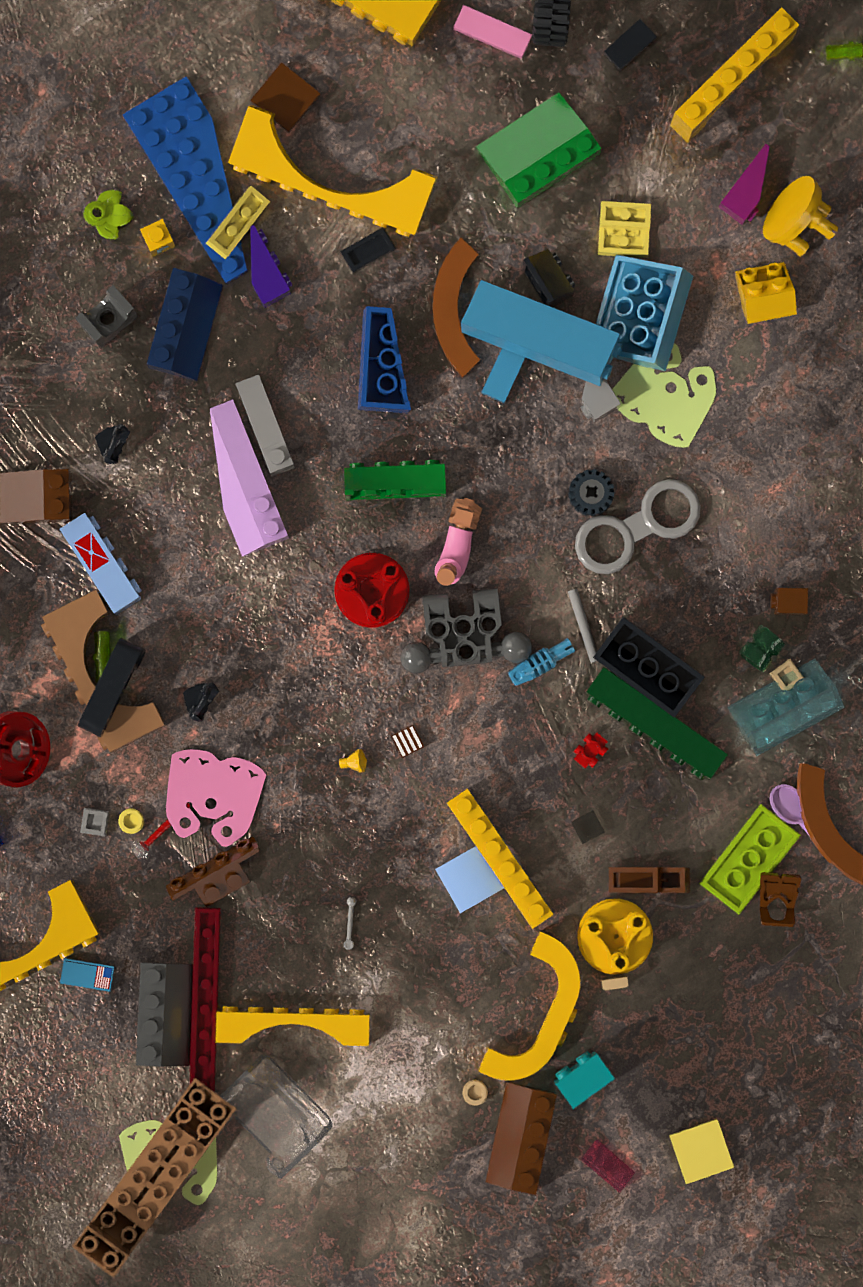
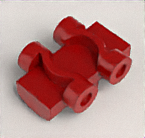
M589 732L583 739L587 744L584 747L579 744L573 751L577 754L574 760L583 768H586L588 765L593 768L599 761L596 755L599 753L603 756L608 750L605 746L608 741L597 732L594 735Z

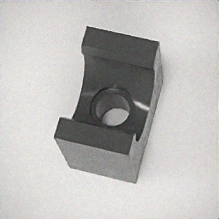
M114 285L106 291V297L95 308L87 313L81 312L75 317L81 328L100 349L138 317L134 308ZM106 314L114 315L115 319L110 325L102 324V317Z

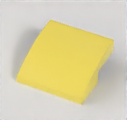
M601 201L598 255L648 258L651 204Z

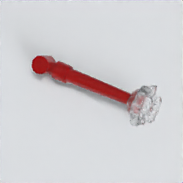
M167 819L145 842L133 841L131 843L133 847L130 850L139 860L143 857L146 860L149 858V846L172 826Z

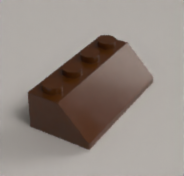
M506 1082L485 1182L509 1190L536 1195L557 1098L556 1092Z

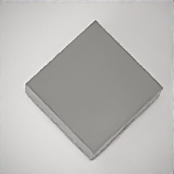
M84 808L80 833L106 837L110 812Z

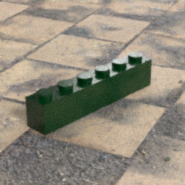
M604 667L585 692L589 696L587 700L598 708L603 705L610 710L608 712L610 717L619 723L623 719L630 724L628 728L639 737L644 734L650 738V745L659 751H662L664 748L672 754L669 757L680 766L684 763L692 768L690 773L702 781L704 778L710 780L728 755Z

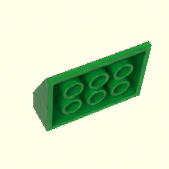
M559 92L476 146L517 209L599 156L602 149L588 127Z

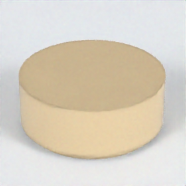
M474 1079L464 1085L462 1094L468 1104L476 1106L482 1104L487 1099L488 1090L482 1081Z

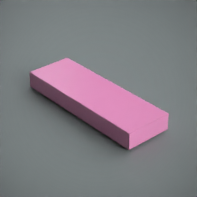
M463 5L453 29L522 59L532 37V34Z

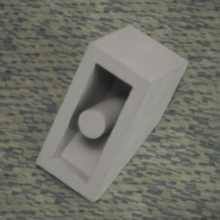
M603 379L601 386L585 382L581 401L583 405L580 409L587 420L592 418L595 423L620 408L621 403L606 379Z

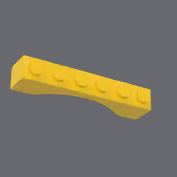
M468 788L448 801L447 805L489 864L530 927L534 929L554 915Z
M223 1006V1011H217L216 1043H242L251 1035L263 1029L276 1025L298 1024L322 1030L334 1037L343 1046H369L370 1014H365V1009H349V1014H341L339 1009L325 1008L324 1013H314V1008H299V1013L288 1012L289 1008L273 1007V1012H263V1007H248V1011H238L237 1006Z

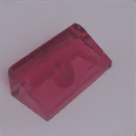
M597 1139L580 1158L619 1193L635 1174L630 1167Z

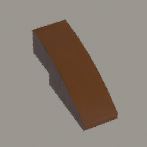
M609 867V893H690V867Z

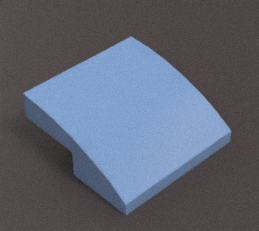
M476 846L435 869L460 913L504 889Z

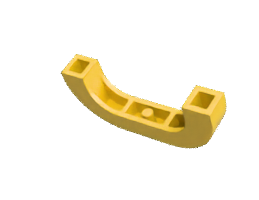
M541 931L537 936L530 955L547 962L553 967L558 977L557 993L539 1034L529 1050L519 1055H506L488 1047L478 1072L499 1080H517L539 1071L550 1060L557 1045L562 1047L567 1036V1032L564 1031L567 1022H573L578 1009L574 1008L580 991V975L576 961L570 951L560 941Z

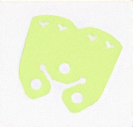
M675 343L671 351L673 358L668 362L666 369L676 368L681 363L680 351ZM633 364L612 389L616 397L617 395L625 396L624 404L621 402V398H618L621 403L618 410L633 422L647 423L652 435L662 442L675 447H689L716 395L713 370L708 366L694 367L690 370L688 377L692 391L695 393L694 397L691 398L688 395L689 390L686 380L676 373L662 372L655 374V369ZM705 375L707 383L699 385L696 381L697 376ZM673 382L676 384L677 389L674 393L666 391L667 383ZM637 407L640 415L636 414L635 411H631V409ZM657 426H665V433L658 429ZM681 434L683 441H681L679 438L674 439L673 437Z
M148 1120L136 1123L119 1135L127 1171L162 1125L161 1122ZM146 1129H156V1131H154L152 1135H150V1133L146 1131ZM134 1132H137L134 1140L132 1138L127 1137L129 1135L132 1136ZM216 1138L194 1166L197 1174L193 1175L182 1188L184 1198L195 1205L203 1204L216 1185ZM195 1184L201 1185L203 1189L202 1193L198 1196L194 1195L191 1191L192 1186Z

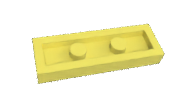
M250 186L206 244L226 259L270 201Z

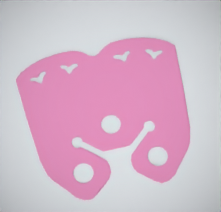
M193 749L174 753L171 757L166 815L175 833L179 837L185 838L199 830L200 821L191 809L186 807V803L191 802L193 808L201 817L217 819L227 814L228 811H232L233 816H228L214 824L211 832L221 846L227 847L233 844L248 831L266 774L259 766L241 758L230 757L219 761L210 752ZM179 758H190L186 761L185 764L183 763V761L179 760ZM199 758H201L203 761L208 760L209 762L201 765V761L199 760ZM230 766H240V768L237 769L236 772H234V770L230 768ZM249 770H251L253 774H258V776H254L251 778ZM209 798H213L217 802L216 807L213 809H208L205 805L206 800ZM184 817L189 818L191 821L188 828L180 826V820ZM224 826L231 827V836L224 837L221 834Z

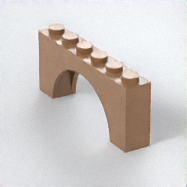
M97 590L43 616L42 618L45 623L41 624L47 638L52 636L56 644L52 648L58 660L63 659L67 668L63 669L70 683L74 681L78 688V691L75 692L77 699L81 705L86 704V706L96 687L87 667L86 648L88 639L98 622L110 614ZM153 702L136 707L118 704L101 738H97L103 750L108 749L109 752L113 753L166 725Z

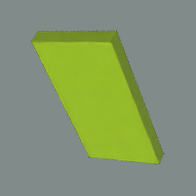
M760 804L699 884L739 915L760 889V874L762 872L772 873L801 835Z

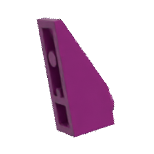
M767 144L763 146L719 205L721 210L741 225L746 220L751 222L759 212V209L756 207L761 197L770 148Z

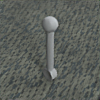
M354 897L347 899V904L349 905L347 940L344 942V948L347 950L352 949L354 946L352 926L354 906L357 903Z

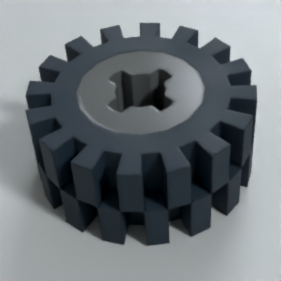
M595 469L590 471L584 470L576 475L570 484L568 495L571 505L574 506L577 512L579 511L585 516H595L602 514L609 508L615 493L614 485L611 483L609 476L607 477L604 475L605 473L602 471L598 472Z

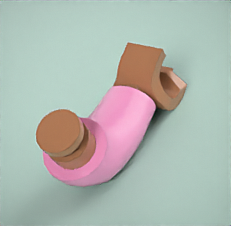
M456 498L448 522L455 524V526L449 525L442 554L435 566L436 578L442 585L448 586L456 583L467 567L473 533L467 529L476 530L482 508L475 504V500Z

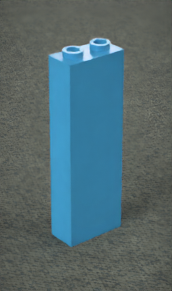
M483 280L480 281L461 321V330L464 334L597 386H601L603 379L608 380L613 368L610 365L613 357L618 358L623 345L620 343V334Z

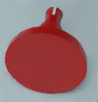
M364 553L353 557L344 564L336 577L334 593L340 611L348 620L362 627L378 628L392 623L402 614L409 600L410 587L404 569L394 559L380 553Z

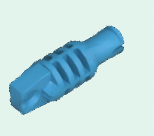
M566 638L550 649L543 648L530 655L524 662L517 664L508 671L513 684L517 686L532 679L534 680L555 668L556 662L575 653L574 647L570 646L572 645L570 640Z

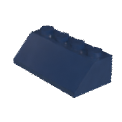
M173 268L147 360L149 369L194 381L198 380L222 293V284L192 272Z

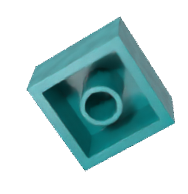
M588 1050L576 1058L577 1064L571 1068L566 1065L555 1073L557 1078L553 1081L573 1109L615 1079L595 1051L592 1053Z

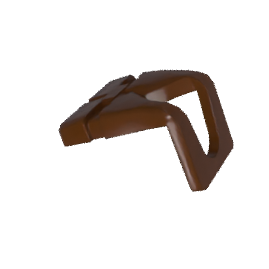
M767 872L760 874V920L762 925L795 926L794 907L799 893L798 887L800 888L801 884L800 875L782 874L780 876L779 873ZM776 898H780L787 907L783 920L772 919L767 909V906Z

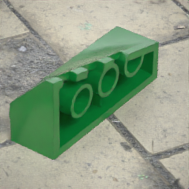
M426 460L425 465H415L414 461L399 462L400 466H390L389 462H376L374 467H364V463H350L349 468H344L345 499L372 500L446 497L445 464H440V460Z

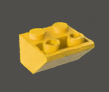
M784 262L735 271L742 310L748 324L797 315L795 289Z

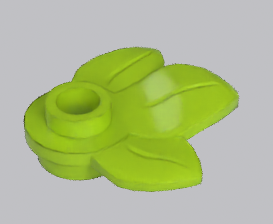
M108 190L101 193L97 201L90 202L85 207L83 213L86 222L96 226L99 235L106 239H117L118 227L128 224L134 218L129 208L119 204L122 193L118 190ZM94 209L99 210L101 216L95 217L92 211Z

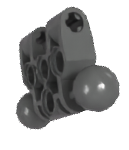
M498 588L473 590L475 613L471 617L461 615L452 618L450 616L448 593L423 596L426 635L436 644L440 645V648L429 649L423 643L413 642L403 648L400 661L406 671L414 674L426 671L431 664L442 663V668L493 663V657H504L511 663H521L530 657L532 643L529 637L522 632L509 633L503 638L502 642L491 643L490 640L502 628ZM487 619L493 620L496 623L495 629L485 631L482 628L483 621ZM461 622H467L470 624L471 629L468 633L461 634L457 631V625ZM437 624H441L446 628L445 634L440 637L432 634V628ZM470 647L474 653L469 659H464L459 655L460 649Z

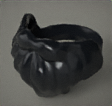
M123 424L107 427L95 436L103 460L107 464H117L119 462L118 458L122 453V447L125 445L126 439L130 434L129 429Z
M213 682L195 684L183 692L189 717L193 721L202 722L204 720V713L207 712L208 705L212 703L214 697L220 692Z

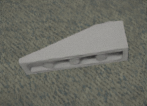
M256 375L235 383L271 477L295 468L260 376Z

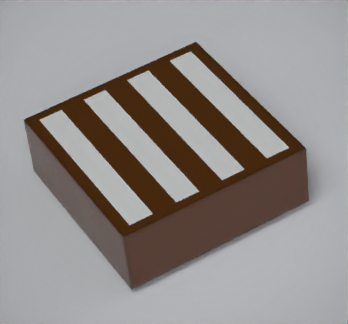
M414 725L391 735L401 758L424 748Z

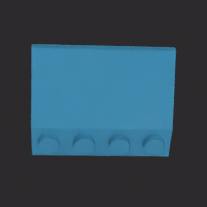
M620 255L615 256L596 325L620 334V343L623 345L616 359L647 368L666 371L693 280L692 274L683 267Z

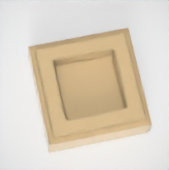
M788 659L769 673L784 694L805 679L791 659Z
M626 976L601 980V986L603 990L625 988L628 986V979Z

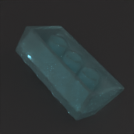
M816 659L798 668V672H801L804 678L799 679L789 691L782 690L778 685L779 683L773 681L727 707L756 757L844 708L836 686ZM791 671L780 679L787 686L798 677Z

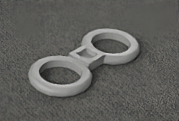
M666 479L650 487L642 499L641 511L622 521L610 515H599L590 518L580 527L576 535L575 550L578 559L587 569L595 573L611 574L625 567L634 553V544L652 533L662 538L672 539L686 535L695 527L700 518L701 505L697 494L689 485L680 480ZM668 489L677 490L684 494L690 504V515L687 521L676 528L661 526L653 518L651 512L655 496ZM601 525L614 527L621 533L624 540V551L621 557L609 564H601L592 560L585 548L588 533Z

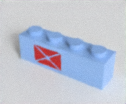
M83 513L59 530L113 613L117 615L141 600L138 593L142 590L134 578L129 580L124 573L128 571V568L122 559L118 558L116 560L111 553L115 548L107 536L102 539L97 530L101 527L94 516L89 518L86 513Z

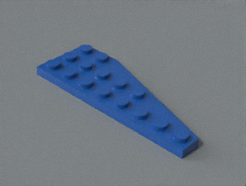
M187 76L122 115L227 285L248 271L241 241L226 259L206 244L232 210L233 206L213 119Z

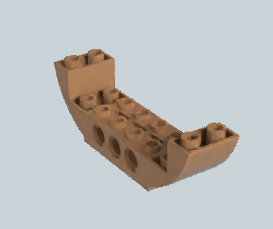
M194 1079L72 1247L114 1277L236 1108L200 1081Z

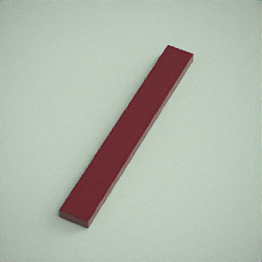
M195 907L189 1086L194 1079H197L215 1093L221 908Z

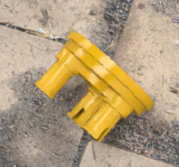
M803 176L789 184L772 204L763 224V235L767 240L782 246L786 245L797 253L798 256L805 254L809 248V243L798 236L806 227L816 229L828 240L835 236L832 230L838 231V226L826 219L831 211V206L821 200L822 190L815 179L810 176Z
M606 899L594 904L585 912L578 926L577 942L582 956L593 968L607 974H625L639 967L648 957L653 944V930L649 918L636 904L623 899Z

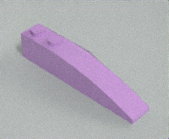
M233 399L210 408L223 509L242 557L289 539Z

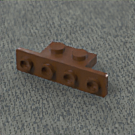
M252 836L248 839H243L233 848L218 853L210 861L195 866L192 871L182 877L174 878L166 885L170 898L175 900L195 889L205 907L250 883L239 863L260 851L255 838Z

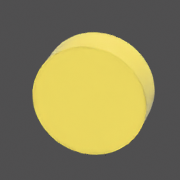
M126 809L120 814L118 823L125 833L135 834L143 828L144 817L136 809Z

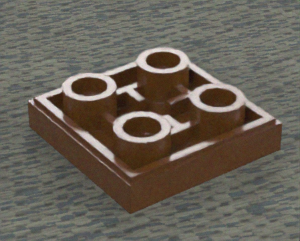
M281 62L251 98L250 102L256 107L274 113L273 121L290 133L318 99L320 93Z

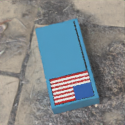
M64 958L60 983L110 992L115 966Z

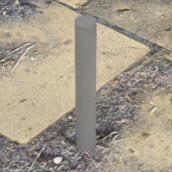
M570 590L568 594L590 662H597L593 658L597 648L578 590Z

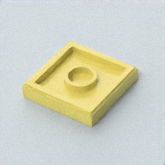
M718 1119L669 1135L686 1184L734 1168Z

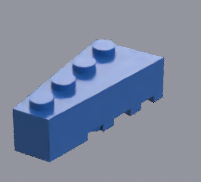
M366 306L363 310L358 410L408 413L411 410L392 308Z

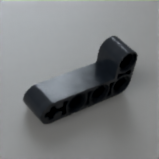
M123 638L119 639L79 720V728L100 738L102 737L134 670L138 669L146 652L144 648Z

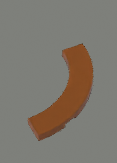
M460 238L446 256L436 279L433 294V320L437 338L446 358L455 371L464 378L480 362V359L470 348L462 333L458 317V296L462 281L479 254Z
M800 763L797 775V795L799 796L802 810L800 812L811 840L830 864L832 863L849 879L863 885V855L854 850L842 838L827 810L824 796L825 769Z

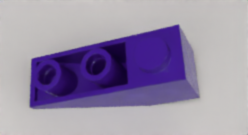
M252 225V286L264 308H267L291 294L289 287L292 286V283L286 272L280 273L277 265L281 263L275 252L271 251L269 253L265 246L268 240L262 229L257 231L255 226Z

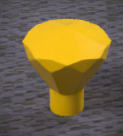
M357 749L349 757L339 759L340 768H351L360 773L365 772L367 759L364 751Z

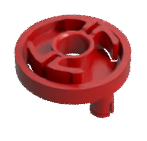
M21 711L3 712L0 714V785L15 788L27 786L41 776L48 764L50 738L44 724L36 716ZM19 740L21 752L15 758L12 754V747Z

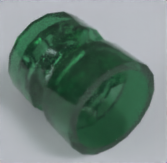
M760 625L752 635L753 641L746 642L738 653L753 667L764 673L773 662L771 657L777 656L786 644L769 629Z

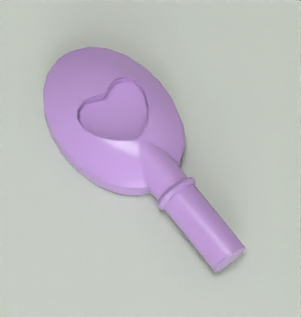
M786 784L774 787L770 793V804L776 815L789 824H799L808 834L800 813L802 810L797 789Z

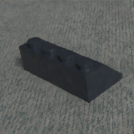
M624 616L593 656L594 659L674 718L705 678L703 674Z

